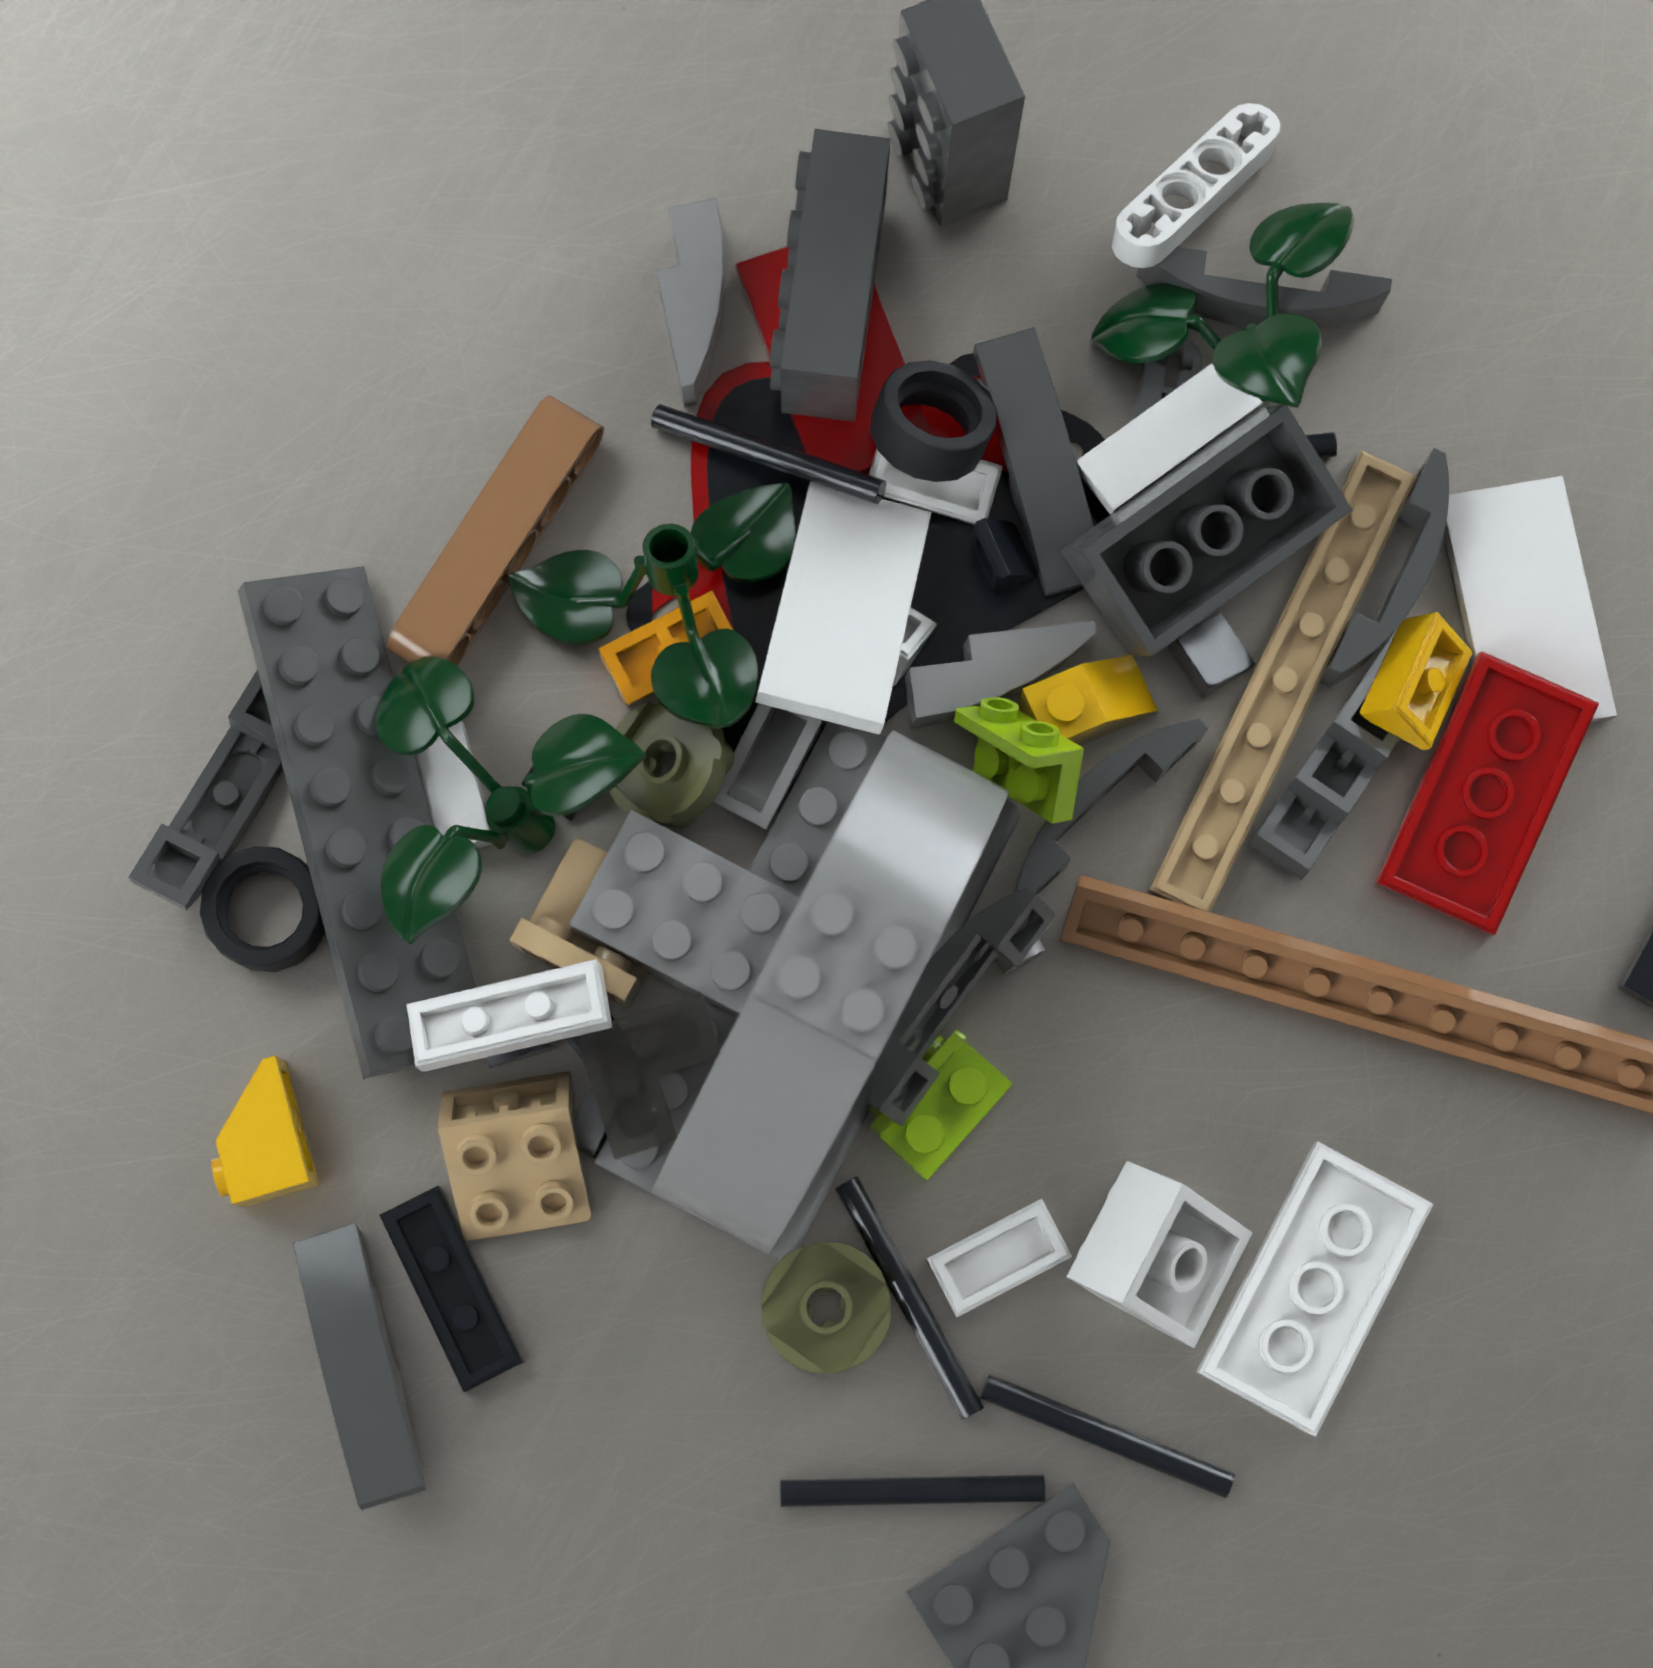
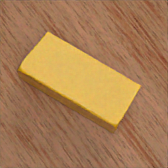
M1438 612L1406 618L1400 623L1360 709V714L1370 723L1422 750L1431 749L1473 654L1472 650Z

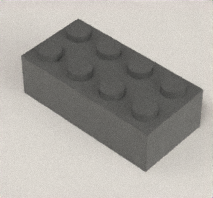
M927 0L901 10L899 37L893 39V49L897 59V66L891 68L895 93L889 96L893 120L888 121L887 126L896 152L900 157L908 154L916 171L915 174L911 175V180L921 207L924 210L932 207L940 226H943L1008 199L1025 95L981 0Z
M814 129L811 152H799L795 189L798 190L796 210H791L787 235V248H789L787 269L782 270L778 308H781L779 329H774L770 352V368H772L770 390L781 391V413L855 422L887 194L890 138Z
M1288 406L1260 407L1061 550V553L1126 652L1131 655L1152 657L1353 510Z

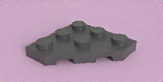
M1070 1483L1047 1498L1045 1502H1041L907 1590L906 1593L953 1668H1085L1110 1540L1076 1486Z

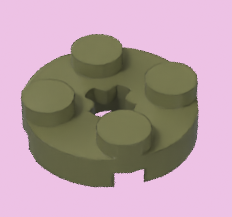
M648 701L631 710L616 728L622 735L636 743L645 752L646 757L629 775L609 791L616 804L627 814H629L630 810H633L660 825L682 829L689 826L695 817L701 814L718 794L725 775L731 770L734 763L733 748L729 743L725 742L722 729H715L682 720L666 711L660 703L653 704ZM663 751L669 753L676 751V761L669 773L666 772L662 777H659L663 765L658 760L660 754Z
M812 1243L785 1255L770 1272L762 1291V1322L771 1345L788 1363L810 1373H840L864 1363L882 1344L891 1322V1296L881 1270L866 1254L843 1243ZM833 1289L842 1296L837 1306L845 1313L844 1317L838 1324L828 1319L821 1327L817 1326L811 1321L815 1309L807 1303L808 1299L814 1292L825 1296Z

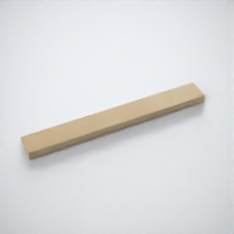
M1362 450L1357 455L1341 488L1342 494L1353 511L1318 536L1147 893L1204 911H1211L1417 476Z

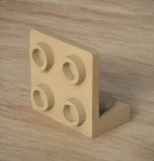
M576 838L572 841L529 921L521 917L509 941L515 950L551 969L597 959L602 965L607 998L629 1008L647 971L633 965L632 962L605 947L596 946L577 936L576 933L571 931L569 925L607 855V852L582 839Z
M570 1071L442 1093L437 1129L462 1235L465 1240L472 1241L587 1222L591 1219V1205L573 1126L575 1093Z

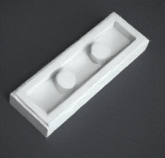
M1210 364L1076 460L1079 474L1111 515L1249 414L1260 408L1263 402L1259 398L1237 390L1222 381L1216 374L1213 364Z
M597 959L406 1004L415 1066L421 1072L613 1028L603 969Z

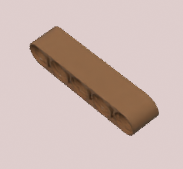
M550 395L546 396L538 404L397 620L387 641L388 651L408 663L424 657H437L448 660L457 666L460 664L509 588V574L521 569L589 464L602 440L603 426Z

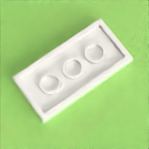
M1563 476L1450 494L1444 539L1467 644L1473 652L1471 656L1472 665L1477 654L1483 651L1599 702L1591 723L1612 720L1617 716Z
M810 482L755 703L878 735L881 734L931 517L930 511L884 499L879 504H875Z
M1315 1142L1196 1373L1301 1431L1316 1437L1433 1203L1324 1144Z

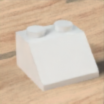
M1126 1161L1115 1184L1110 1189L1107 1200L1085 1242L1081 1245L1067 1278L1111 1305L1183 1344L1195 1348L1253 1232L1184 1184Z

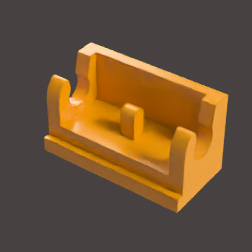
M713 591L690 601L700 639L718 629L727 628L733 630ZM679 607L599 648L601 661L608 674L612 676L625 705L630 706L654 693L651 683V670L662 650L674 643L689 642Z

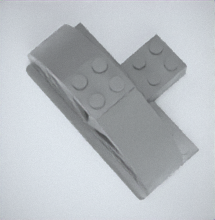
M827 721L749 871L630 810L569 925L571 931L576 933L577 936L596 946L605 947L632 962L633 965L682 990L684 994L594 1163L779 1261L791 1251L799 1249L870 1112V1089L876 1061L926 964L945 942L967 923L1019 821V808L1014 803L1006 800L1009 790L894 730L891 731L887 738L881 734L878 735Z

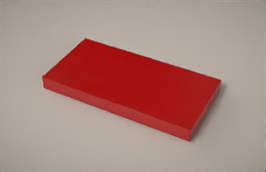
M787 246L736 263L737 275L769 360L774 329H779L781 308H778L782 270L787 269L789 248ZM875 284L855 422L790 414L806 454L868 475L876 451V445L870 434L871 414L881 388L891 372L905 365ZM921 404L901 407L903 415L915 427L933 435Z
M1479 652L1380 869L1375 884L1491 936L1496 935L1598 708L1599 702L1488 653Z

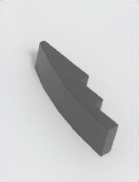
M1035 327L975 344L973 355L984 388L989 392L996 407V428L994 432L1009 473L1007 484L1045 598L1082 587V583L1061 553V550L1094 526L1072 445Z
M1393 634L1248 844L1301 881L1311 870L1339 825L1350 813L1378 768L1387 759L1400 739L1370 723L1360 714V709L1393 640Z
M355 1223L293 1242L321 1370L359 1508L364 1510L425 1491L426 1487L400 1369L393 1359L381 1300L374 1290L362 1232Z

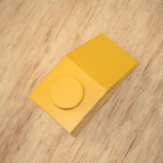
M1133 655L1083 663L1022 688L1017 703L1021 712L1037 721L1055 725L1059 728L1060 735L1079 746L1158 712Z
M275 1055L261 1060L215 1140L219 1157L211 1160L212 1174L221 1197L229 1195L231 1204L241 1207L251 1206L320 1185L287 1061Z

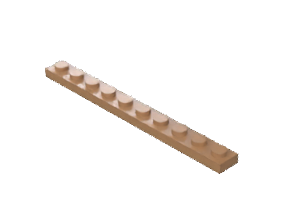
M1079 874L1062 928L1061 941L1653 1113V1041Z

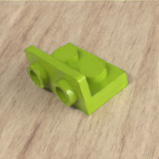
M988 697L982 699L980 705L956 708L954 722L978 736L973 772L1008 789V796L1052 824L1072 820L1084 752L1083 747L1060 735V730L1055 725L1037 721L1021 712L1018 704L1009 699Z
M958 1029L947 1040L939 1034L922 1059L937 1070L940 1075L902 1127L872 1105L869 1108L877 1116L870 1125L869 1130L926 1182L1013 1085L1009 1079L965 1041L967 1037Z

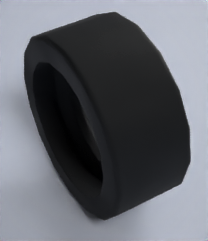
M932 360L909 362L893 370L883 384L871 414L870 434L878 452L894 468L909 476L932 482L958 480L974 471L983 457L996 428V407L989 392L967 372L953 365ZM917 404L935 407L950 415L963 428L965 436L943 438L930 435L915 427L903 415L901 407Z
M254 846L232 853L213 869L202 889L200 917L207 938L223 956L251 971L277 972L298 965L316 950L325 933L308 865L300 858L280 848ZM261 872L277 873L289 879L299 890L303 903L301 921L295 932L283 942L269 947L252 946L241 940L231 929L227 915L229 899L236 886L247 877Z

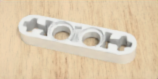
M1250 103L1238 105L1230 110L1120 212L1116 219L1112 239V249L1115 256L1123 263L1138 268L1152 267L1163 261L1272 157L1280 133V121L1277 115L1269 108ZM1240 135L1247 137L1243 140L1241 148L1238 146ZM1205 161H1218L1226 165L1230 172L1222 175L1211 174L1202 169L1200 164ZM1173 194L1183 195L1189 198L1194 206L1187 209H1177L1169 206L1163 198ZM1152 221L1155 223L1153 236L1145 234L1151 228Z

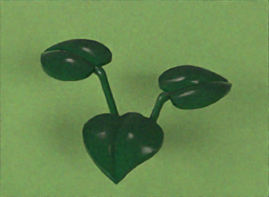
M1339 203L1299 204L1273 213L1255 229L1250 238L1249 246L1252 259L1260 265L1271 266L1266 274L1267 319L1258 326L1253 323L1248 324L1246 328L1221 340L1200 316L1192 315L1197 305V298L1192 290L1169 283H1160L1139 288L1111 306L1092 332V346L1102 348L1109 355L1121 361L1149 363L1161 360L1174 353L1186 341L1188 329H1192L1200 333L1214 350L1212 364L1216 374L1222 381L1237 390L1259 398L1262 402L1269 401L1298 408L1302 401L1308 377L1319 358L1322 338L1318 326L1309 318L1296 314H1278L1279 278L1284 271L1297 278L1310 277L1329 266L1341 254L1352 233L1354 216L1351 208Z
M789 483L766 485L748 489L724 498L709 506L696 518L691 532L677 524H662L653 528L643 541L644 556L639 555L634 558L635 569L623 590L621 573L616 564L606 555L591 550H574L552 556L531 568L510 573L509 583L515 601L527 620L548 638L567 645L590 644L603 639L611 632L614 624L612 608L621 609L626 607L643 577L647 575L650 585L656 591L668 596H676L689 641L671 644L657 656L651 670V683L658 702L666 711L682 720L715 729L731 727L746 714L754 700L758 685L756 656L746 639L731 629H718L700 639L688 590L697 581L699 573L698 563L709 572H713L722 566L728 577L742 583L767 580L785 569L791 560L796 540L791 486Z
M424 657L406 665L402 672L395 675L379 703L375 723L380 740L394 753L408 756L424 752L440 737L448 748L491 792L486 802L485 811L487 823L492 831L453 825L443 835L433 826L421 825L409 831L394 845L383 866L381 896L384 910L395 931L404 941L412 945L426 929L452 914L468 899L474 891L482 871L480 852L471 840L492 843L497 849H503L508 843L517 852L526 855L541 851L554 836L556 825L553 816H564L574 813L603 796L646 757L645 752L636 743L622 735L603 719L590 714H575L553 724L536 742L531 754L532 764L536 772L530 773L524 780L527 791L517 786L502 787L449 730V727L465 719L474 706V690L468 676L454 663L437 657Z

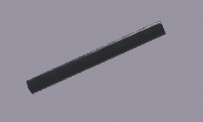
M658 404L652 414L651 426L655 429L875 504H879L884 496L886 480L662 404Z
M858 1176L836 1187V1192L876 1265L881 1270L889 1289L960 1419L964 1420L984 1408L982 1402Z
M991 1374L988 1375L980 1395V1399L1223 1498H1226L1231 1490L1235 1477L1233 1472Z
M1044 1475L780 1480L781 1507L1045 1502Z

